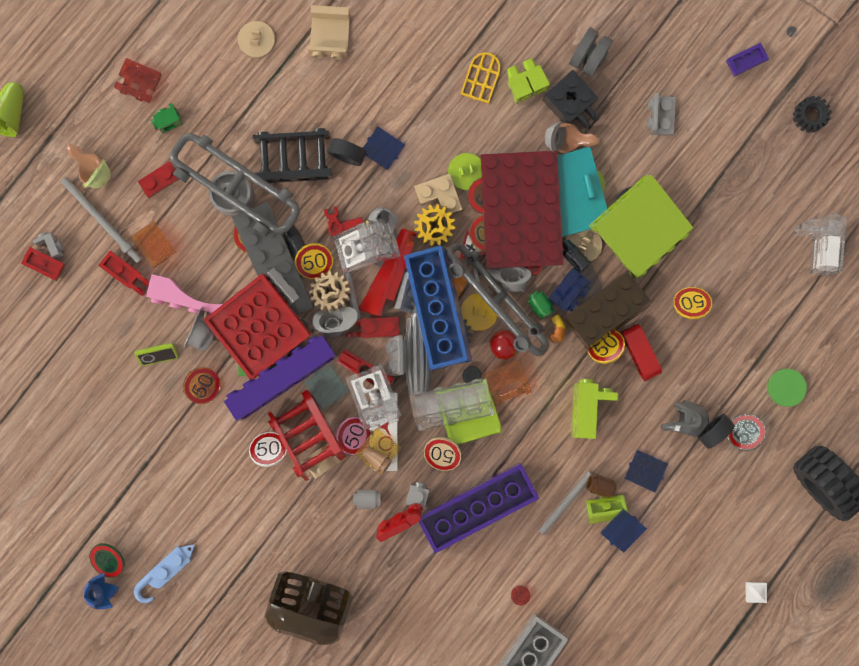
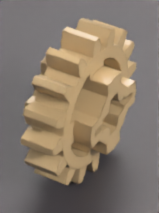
M328 271L327 276L321 273V279L315 277L316 284H311L314 290H310L309 293L313 296L310 299L315 303L314 305L317 309L320 308L322 312L328 309L332 313L334 308L340 311V305L346 307L344 301H350L347 294H351L352 291L348 288L350 284L346 281L345 276L342 275L340 277L338 272L333 275L331 271ZM339 284L342 286V291L339 290Z

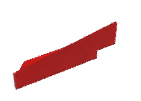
M405 228L401 229L390 249V253H388L359 307L360 311L380 317L385 301H394L406 268L404 255L411 254L416 232Z

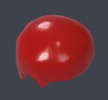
M505 329L494 332L489 340L492 354L498 359L504 360L514 357L517 353V350L514 348V340L517 337L511 331Z

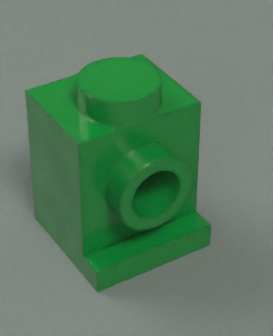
M172 103L168 104L170 108L158 110L157 114L153 115V119H151L156 130L159 129L163 134L183 125L177 109Z

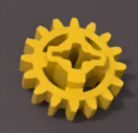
M439 204L436 205L435 209H433L432 205H429V210L422 208V215L417 213L420 219L419 221H414L419 226L415 228V231H420L418 238L424 237V243L430 240L431 246H434L436 241L438 245H441V240L448 242V235L453 237L450 231L456 229V227L452 226V223L456 220L450 219L452 212L446 213V207L440 210ZM438 212L435 217H427L430 213ZM444 217L446 218L448 223L447 228L444 227L443 224ZM438 220L437 224L439 225V228H434V230H432L433 226L431 225V222H436ZM423 222L426 223L427 226L426 233L423 230ZM440 232L443 234L441 237L432 238L435 233Z

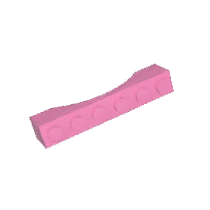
M151 275L146 297L151 298L152 303L162 305L163 302L170 303L169 307L181 309V306L187 307L189 312L196 314L204 306L203 311L207 312L206 316H209L222 305L197 301L182 291L174 280Z

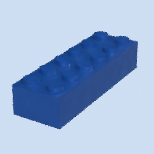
M443 246L404 255L430 370L443 369L473 361L454 279L448 271L450 261L446 255L447 249Z

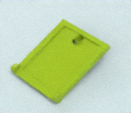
M489 387L438 403L448 438L457 445L503 432Z

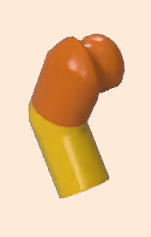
M560 314L551 318L556 327L554 333L550 335L553 343L561 342L567 330Z

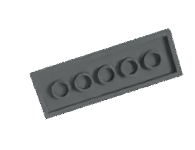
M268 202L251 208L278 226ZM242 212L232 216L257 276L262 273L266 275L272 268H275L276 271L283 275L287 284L293 287L299 296L290 305L296 315L314 308L282 234L270 231L264 237L253 229L257 221Z

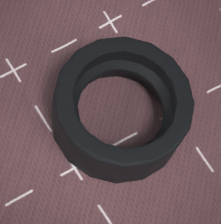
M333 138L328 154L345 163L361 166L366 151L349 141Z
M722 414L712 420L697 438L707 449L713 448L734 430L735 424L727 415Z

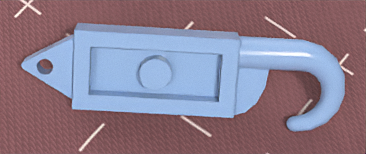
M195 545L176 547L142 578L134 588V596L140 603H150L153 601V597L143 598L141 590L147 584L154 588L163 587L191 561Z

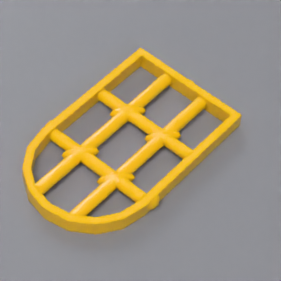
M483 52L473 58L460 95L489 104L497 78L500 75V63L495 55ZM482 56L479 66L473 64L475 59ZM485 56L492 57L489 69L484 68L482 65ZM494 61L498 64V72L493 71ZM472 67L477 68L474 80L468 79ZM480 70L487 71L484 84L477 80ZM490 73L496 74L493 87L487 83ZM466 82L472 83L469 94L463 93ZM475 85L482 86L479 98L472 96ZM485 88L491 89L488 101L482 99Z

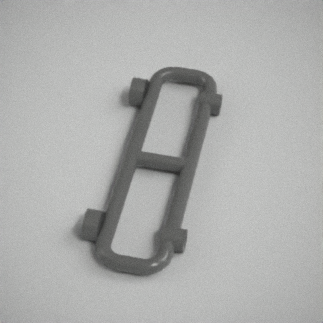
M187 133L179 138L170 153L171 162L177 168L173 173L175 177L184 183L191 177L257 221L253 229L264 237L270 231L276 234H283L293 226L299 216V206L291 198L292 193L285 188L280 191L211 145L213 140L204 134L200 137L193 133ZM188 141L195 142L198 146L238 171L225 191L178 159L179 152ZM244 177H247L281 202L291 207L292 213L284 225L276 226L232 196Z
M454 243L446 250V255L451 262L448 268L450 276L453 278L463 276L517 337L514 340V348L517 351L525 352L528 350L535 356H543L549 349V342L542 333V324L538 322L533 323L502 286L479 262L480 255L478 252H471L461 243ZM460 251L465 256L466 263L473 265L498 295L492 298L466 269L465 265L457 259L454 252ZM502 300L528 327L529 334L540 341L542 346L539 349L534 346L530 338L518 328L498 305Z

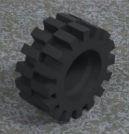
M815 96L807 97L795 107L793 112L795 118H793V121H797L796 126H801V131L806 130V133L811 131L813 133L828 124V121L831 119L829 115L832 112L828 110L830 105H825V99L821 101L819 96L817 98ZM808 108L817 110L819 117L816 121L807 119L805 112Z

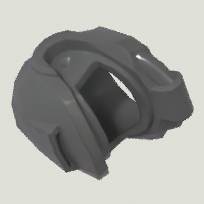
M686 400L675 402L673 406L680 413L679 421L663 423L660 426L661 430L675 431L698 437L709 423L708 412L703 406Z

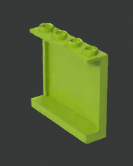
M652 175L643 176L589 225L594 232H598L633 278L643 277L648 272L647 269L659 263L662 259L661 257L665 253L671 252L676 247L675 244L679 240L688 237L689 231L693 229V226Z

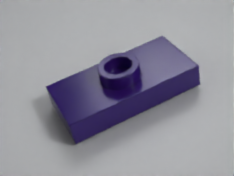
M759 43L728 58L726 62L733 76L736 77L767 62L769 57L762 44Z

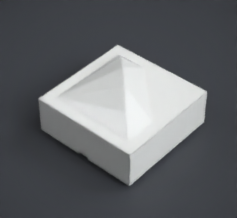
M746 582V602L767 603V583Z

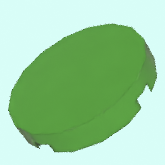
M781 369L770 376L767 383V392L775 404L782 407H792L804 399L807 392V384L799 372L793 369Z

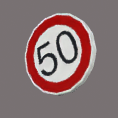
M266 432L253 439L249 447V454L255 464L270 467L280 463L287 455V450L279 434Z

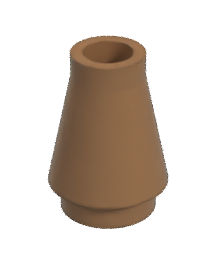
M369 446L362 454V457L377 472L385 473L392 463L388 455L376 451Z

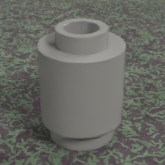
M357 490V494H353V505H357V509H376V507H380V491Z

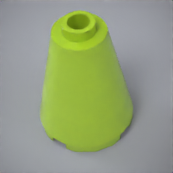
M16 82L6 83L0 91V135L6 137H16L19 133L24 90Z

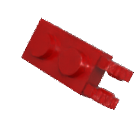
M109 251L98 266L129 289H133L141 296H144V290L135 286L134 283L139 279L143 284L149 286L150 281L115 253Z
M398 317L357 320L353 326L360 325L361 332L346 333V338L396 337L399 335Z
M415 503L410 505L408 510L402 513L399 512L394 517L382 521L378 525L376 539L379 542H383L421 521L423 506Z

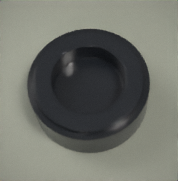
M474 366L467 367L462 374L463 381L470 386L478 384L482 377L481 371Z

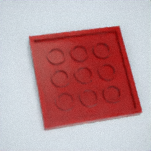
M264 273L260 274L203 319L249 379L256 378L260 372L269 368L312 335Z

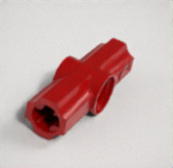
M346 348L336 362L359 377H363L360 369L364 365L370 367V374L379 371L378 368ZM381 371L386 386L389 389L394 378ZM367 378L365 380L373 386L375 385L373 379Z

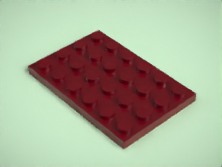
M557 151L481 154L486 269L564 265Z

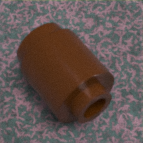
M596 474L589 476L586 482V489L592 494L608 499L615 494L616 485L614 480Z

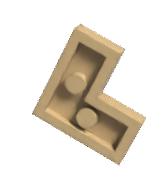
M450 174L414 186L420 205L439 199L441 208H447L446 213L452 212L453 214L462 210Z

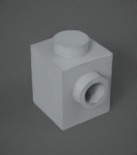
M415 482V485L411 484L406 504L413 505L419 503L425 509L429 494V488H426L427 484Z

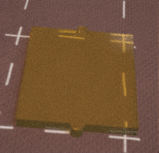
M376 428L355 455L364 461L367 467L370 466L374 469L362 457L364 450L368 446L388 455L391 460L401 447L391 440V436H386Z

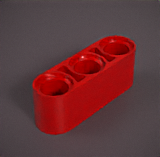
M636 324L621 331L620 333L625 340V345L643 381L646 382L662 374L661 366L641 326Z

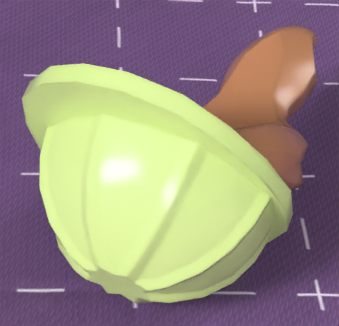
M67 145L68 154L79 163V178L84 183L83 186L85 188L87 186L92 188L104 187L111 177L110 169L105 160H101L95 154L83 153L78 146Z

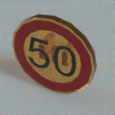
M197 367L191 370L183 382V392L186 398L192 403L199 405L213 401L221 388V380L218 374L208 367Z

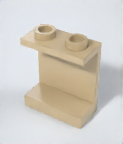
M311 5L312 25L310 46H308L309 55L318 59L324 58V56L335 60L347 58L350 23L349 8Z

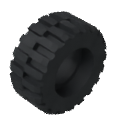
M822 445L814 446L794 463V474H796L801 485L830 515L838 520L848 521L859 512V476L833 451Z

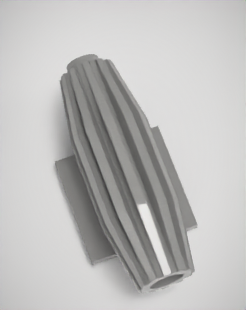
M412 314V318H408L405 341L402 339V335L390 338L386 344V352L389 353L386 369L391 377L405 373L409 395H428L432 370L429 367L418 314Z

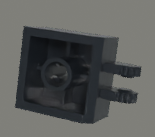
M574 70L570 71L544 94L542 101L560 121L572 124L577 119L587 129L590 127V124L582 115L584 112L594 121L599 119L598 114L591 108L596 103L598 96ZM570 96L573 98V100H567V97Z

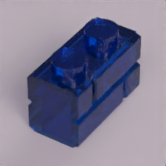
M572 268L548 299L563 312L567 313L568 310L572 312L579 304L577 299L580 296L585 297L590 291L589 285L591 282Z

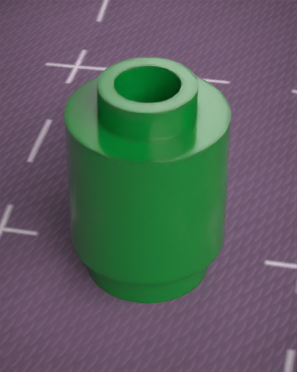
M537 290L528 296L530 298L528 304L537 317L540 316L541 319H544L554 312L552 303L543 291L539 293Z

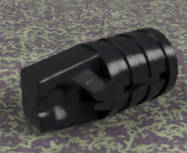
M293 224L283 235L295 259L297 252L306 244Z
M569 239L562 243L564 257L578 274L591 265L592 262L589 261L587 256Z

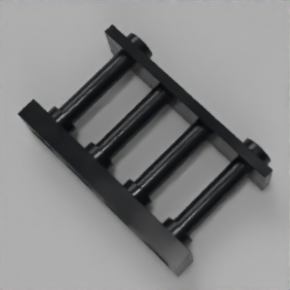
M317 128L310 132L277 134L258 132V135H253L254 142L260 143L261 170L255 174L266 182L282 183L333 179L332 169L326 166L324 139H331L329 130ZM317 139L318 166L316 169H309L306 160L305 140ZM286 141H298L299 167L297 170H290L288 168ZM268 142H279L280 169L278 171L271 172L269 169Z

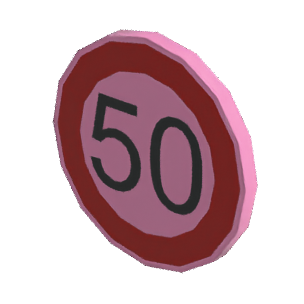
M360 417L347 418L340 424L336 433V439L344 453L356 455L364 451L370 443V436H372L368 422Z

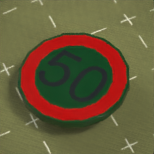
M100 543L90 550V563L99 574L105 573V577L115 578L124 571V558L115 547Z

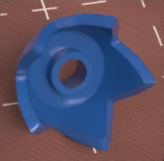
M105 573L87 582L84 587L83 598L91 608H112L113 605L110 599L115 595L119 587L105 583Z

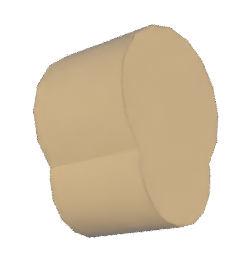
M327 443L305 458L303 462L305 463L325 451L329 444ZM330 456L310 468L309 471L316 479L341 461L336 456Z

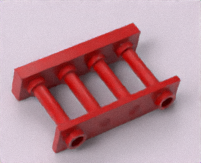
M306 389L301 392L304 400L298 406L278 418L271 411L268 412L271 419L268 423L273 431L276 430L295 465L293 471L296 476L308 481L309 478L305 471L330 456H336L341 461L346 458V455L313 395ZM304 410L311 411L310 419L290 431L284 432L281 424ZM313 425L319 426L321 429L318 431L319 434L293 449L289 442L291 438ZM327 440L329 446L325 451L303 464L300 463L297 455L320 441Z

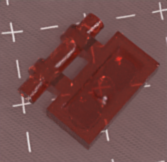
M126 58L118 74L121 78H124L123 84L116 82L114 88L124 95L129 94L136 97V100L140 102L150 103L152 96L146 94V91L150 89L155 92L162 74ZM132 82L140 85L138 90L131 88Z

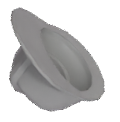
M524 267L488 269L490 275L500 281L502 287L507 292L523 293L527 281L531 278L530 270Z
M204 306L200 308L195 318L191 333L184 344V349L191 346L205 351L213 339L214 333L203 320Z
M339 307L340 311L334 308L332 313L328 309L325 312H322V310L318 311L312 321L317 331L332 338L341 335L344 331L353 327L358 315L355 309L351 307Z

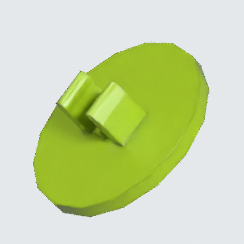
M462 153L455 156L450 162L448 174H450L456 188L469 190L471 184L481 178V160L479 157L471 153Z

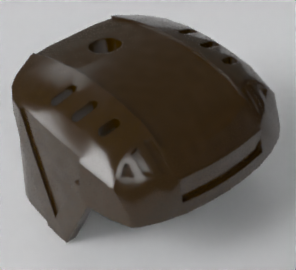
M288 571L279 572L264 618L267 624L280 634L289 635L316 645H331L340 640L353 595L344 588ZM288 580H299L302 582V585L296 586L289 584ZM285 589L297 590L299 595L287 594ZM333 591L341 594L343 599L340 600L330 596V592ZM302 598L311 603H321L317 618L298 613ZM282 599H293L296 601V604L283 603ZM327 601L339 604L340 608L335 609L328 606ZM328 610L337 614V618L334 619L324 615V611Z

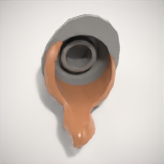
M564 121L551 125L545 134V144L551 151H557V154L572 152L581 145L591 147L600 143V140L595 135L582 134L575 125Z

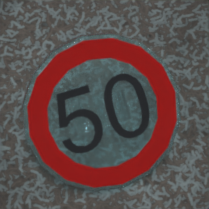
M744 414L732 420L735 428L727 438L734 448L741 451H750L762 445L766 437V429L764 423L754 415Z

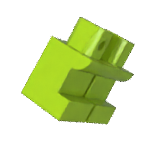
M532 58L523 62L525 71L519 73L516 65L507 69V84L512 91L515 104L549 89L550 84L541 66H537Z

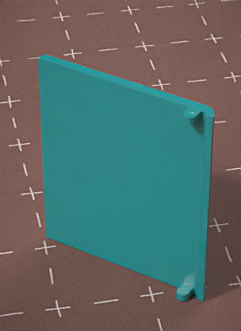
M590 147L557 156L562 237L590 230L589 225L607 210Z

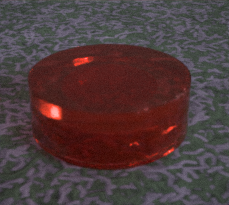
M517 585L511 590V599L516 605H525L530 600V592L527 587Z

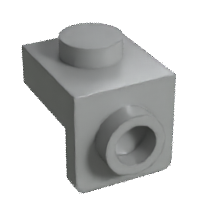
M44 232L39 234L37 239L33 240L34 244L38 246L47 244L51 257L56 259L64 257V246L57 239L56 235Z

